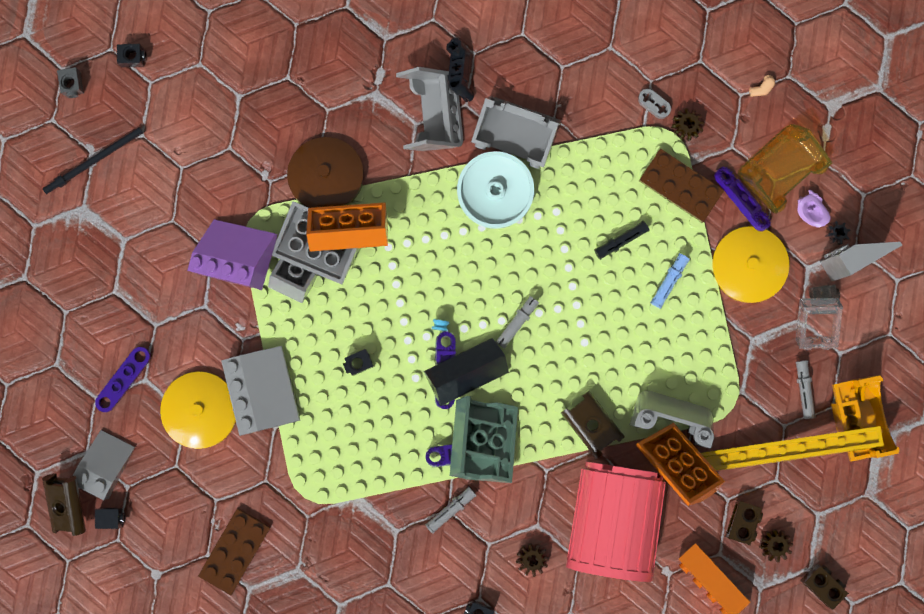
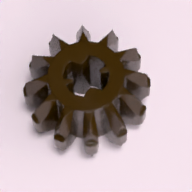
M685 108L684 113L678 111V117L674 116L672 119L675 123L671 125V128L677 129L674 135L681 134L680 140H683L685 136L687 141H691L692 136L697 139L699 137L698 133L703 132L700 126L704 125V121H698L702 115L698 114L695 116V109L692 110L691 114L688 108ZM686 121H688V124H692L690 128L684 125Z
M773 529L772 535L768 531L765 532L768 537L767 539L761 537L760 540L765 542V544L759 545V548L765 549L762 555H768L769 561L775 558L776 562H780V556L786 560L787 556L785 553L792 554L788 547H792L793 543L787 542L791 537L789 535L784 536L785 531L781 530L778 533L777 529ZM774 542L780 543L778 549L772 547L775 546L773 545Z
M529 543V550L525 546L521 547L524 554L517 552V556L522 559H517L516 563H523L518 569L522 571L526 568V576H528L531 570L533 577H535V570L538 569L539 573L542 574L543 570L540 567H548V564L542 561L548 560L549 557L542 556L546 552L545 549L538 552L539 544H536L535 549H533L532 543ZM531 555H535V559L537 560V562L529 564V560L527 558L529 556L532 557Z

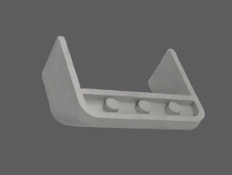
M416 67L396 73L398 78L409 79L411 91L415 95L421 96L424 132H419L416 135L415 143L403 145V149L430 151L456 148L462 145L463 132L459 95L455 94L449 87V71Z

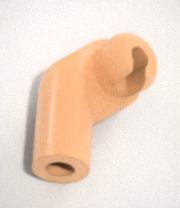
M766 75L761 86L750 87V97L767 95L775 86L773 76Z

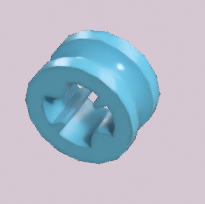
M433 319L434 326L431 329L448 332L447 325L450 322Z

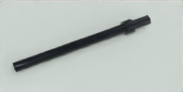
M140 127L136 128L64 175L60 174L54 178L53 182L43 187V191L47 195L58 187L62 188L67 184V181L143 134Z

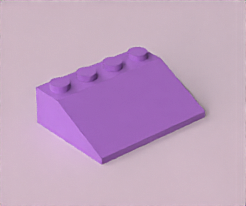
M214 219L193 250L187 271L262 290L278 234Z

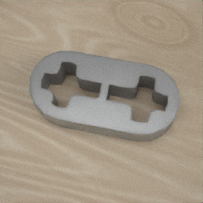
M644 89L640 92L638 96L639 104L655 117L664 119L670 114V104L653 90ZM644 94L646 96L650 94V100L654 103H651L650 101L644 102V96L642 95ZM655 104L659 107L665 106V112L667 113H658L659 108Z

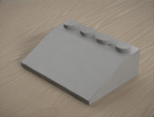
M293 201L276 240L272 256L343 285L360 248L310 251L306 234L308 207Z
M902 243L856 244L851 247L847 244L825 254V259L820 263L830 280L835 281L856 273L902 246Z
M282 346L221 360L239 436L301 421Z

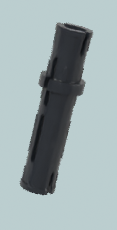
M641 221V223L619 236L608 239L607 243L594 249V252L598 259L601 260L612 252H618L619 248L650 230L645 221Z

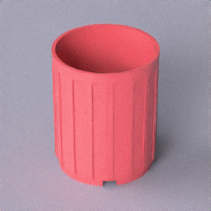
M586 461L585 469H581L566 567L598 576L652 582L666 482H663V476L657 472Z

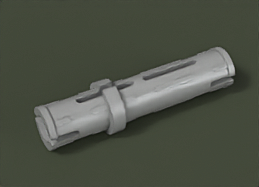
M529 296L528 300L520 310L516 311L515 317L495 342L505 349L524 322L530 319V314L539 305V302Z
M808 360L795 362L798 374L796 381L799 383L803 419L816 418L811 389L812 377L809 374Z
M468 486L457 498H452V502L426 523L425 526L434 534L437 529L459 510L465 509L464 506L477 495Z

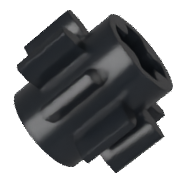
M835 221L833 222L834 227H827L829 233L825 237L831 239L830 244L837 241L838 245L843 244L842 239L849 240L847 233L851 230L846 229L845 222L838 225V222ZM839 229V230H840V231H839V234H840L841 236H838V237H837V236H836V234H837L836 230Z

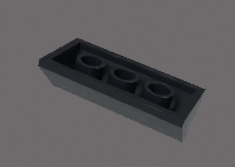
M493 338L424 371L440 406L509 373L505 354Z

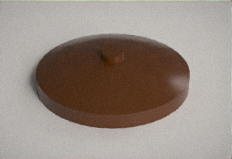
M320 137L304 143L296 150L288 165L287 180L292 194L303 206L308 208L349 205L359 194L363 185L364 169L359 155L348 143L337 138Z

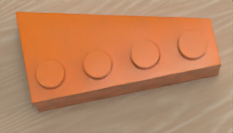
M696 543L678 559L681 562L679 567L686 574L688 572L694 577L692 581L699 588L703 587L708 592L706 596L713 604L717 602L721 606L719 610L722 614H740L750 605V601Z

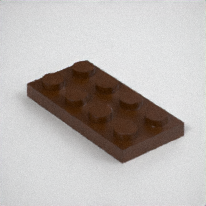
M661 148L639 180V182L701 223L705 221L724 192L723 189Z
M237 508L198 577L231 596L271 527Z

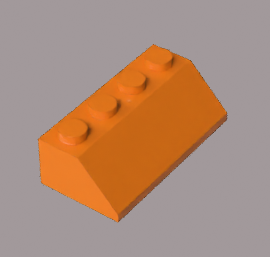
M386 202L308 208L306 234L309 250L323 251L388 246Z

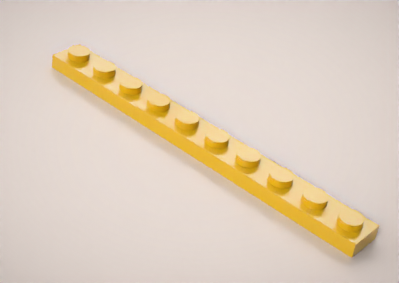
M877 426L704 452L701 455L716 471L884 447L881 427Z

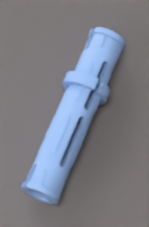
M679 253L672 267H669L667 270L666 278L650 302L652 305L659 309L662 308L675 283L682 277V272L690 260L688 257Z

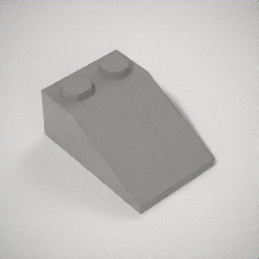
M280 259L270 275L268 287L303 303L318 275Z
M100 430L73 474L77 477L78 488L102 500L109 499L135 447Z

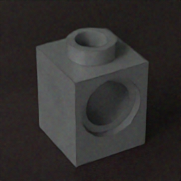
M76 67L57 70L61 94L65 97L67 96V98H76L78 94H84L80 70ZM70 80H74L75 83L73 87L68 88V82Z

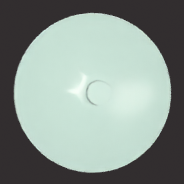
M497 151L483 153L473 158L462 170L457 184L458 201L465 215L474 223L490 229L506 228L520 221L530 209L534 197L533 178L526 165L515 156Z

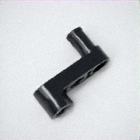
M453 38L446 46V50L451 54L448 84L455 94L460 95L465 102H470L474 98V93L467 87L470 50L458 38Z

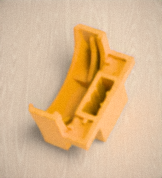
M881 376L862 377L832 385L836 403H832L831 408L837 432L881 427L884 447L848 452L849 461L899 454V447L895 445L891 437L883 410L880 383L883 381Z

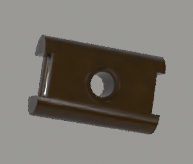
M588 391L582 395L584 400L571 410L565 408L561 415L595 459L603 455L601 451L615 440L620 442L625 436L592 393ZM594 419L598 422V427L595 430H590L587 427V423L589 420Z
M57 474L44 476L42 480L52 532L56 534L59 531L72 532V536L85 533L86 527L77 477L72 475L70 478L57 477Z

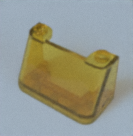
M791 124L780 131L738 170V175L770 211L777 214L785 209L787 204L785 196L810 173L822 174L826 172L832 161L810 129Z

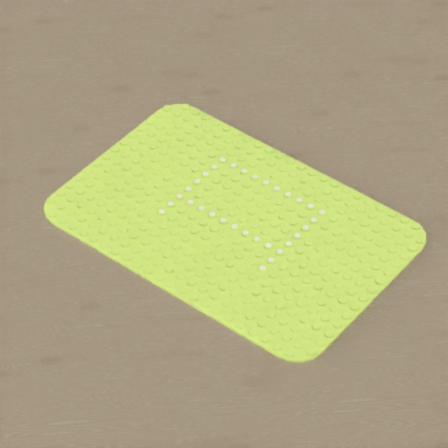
M640 127L554 145L551 147L545 166H540V169L529 166L530 162L527 159L513 155L521 160L530 171L534 182V197L530 209L520 221L501 229L482 227L470 220L463 212L458 201L457 184L459 176L467 164L363 185L357 197L349 205L386 202L388 246L360 248L343 285L318 275L303 303L268 287L270 275L280 260L272 256L263 289L251 288L263 350L278 346L283 347L301 420L279 426L287 470L294 488L305 499L317 504H335L457 478L449 476L450 466L432 467L426 462L425 456L431 447L452 445L456 400L465 396H471L472 400L479 402H498L518 407L513 466L589 450L561 415L565 408L571 410L584 400L582 395L588 391L592 393L625 436L620 442L615 440L608 446L647 438L672 423L680 431L689 428V425L659 416L655 425L649 429L629 425L637 397L645 390L706 407L712 412L713 423L724 419L734 408L738 399L739 377L719 286L713 274V259L705 223H701L639 182L660 148L692 169L690 156L684 142L677 135H674L672 131L662 127ZM291 200L265 207L248 221L246 227L278 234V238L292 202L300 203L297 200ZM641 221H645L650 230L649 232L619 248L618 252H612L601 260L598 259L594 249L607 243L608 239L615 238L641 223ZM679 253L683 254L690 260L682 272V277L677 280L662 308L659 309L650 302L666 278L669 267H672ZM529 296L538 301L539 305L530 314V319L524 322L504 349L498 345L505 354L509 373L456 398L453 406L449 409L439 408L435 403V395L424 371L435 366L436 337L440 333L447 331L431 329L434 326L433 319L450 322L447 328L449 329L448 332L452 333L456 339L455 351L456 355L491 338L497 341L517 314L516 311L522 308ZM443 336L440 342L442 346L448 347L451 340L448 336ZM367 349L374 367L355 376H352L351 373L347 374L343 363L346 362L344 358ZM355 358L352 365L355 369H359L362 367L363 361L361 358ZM594 419L589 420L587 427L590 430H595L598 427V422ZM433 452L429 458L431 461L437 462L440 460L441 455L438 452Z

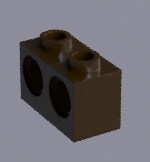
M736 500L725 537L751 546V542H754L757 537V531H755L757 523L760 524L763 517L762 508ZM746 509L752 510V517L749 519L744 517ZM745 527L747 530L746 535L739 537L738 530Z
M815 564L800 581L829 609L834 610L849 594L845 590L846 585L839 579L835 581L830 576L832 572L825 565L821 567ZM821 574L823 577L822 581L816 584L815 576ZM831 588H836L837 592L834 597L829 596Z

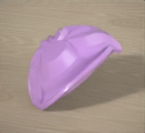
M808 190L809 195L800 197L797 200L799 216L811 226L823 227L830 222V214L822 204L823 199L817 193Z

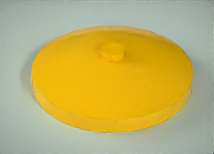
M753 226L738 228L724 236L716 246L712 257L713 274L719 288L730 298L744 303H757L774 296L783 287L789 273V257L781 240L770 231H758Z
M191 372L182 375L170 384L163 395L160 407L163 426L169 436L183 446L202 449L217 445L232 432L236 424L227 382L217 375L208 372Z

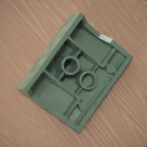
M465 396L456 400L449 476L469 480L512 483L518 407L498 402H479L472 400L471 396Z

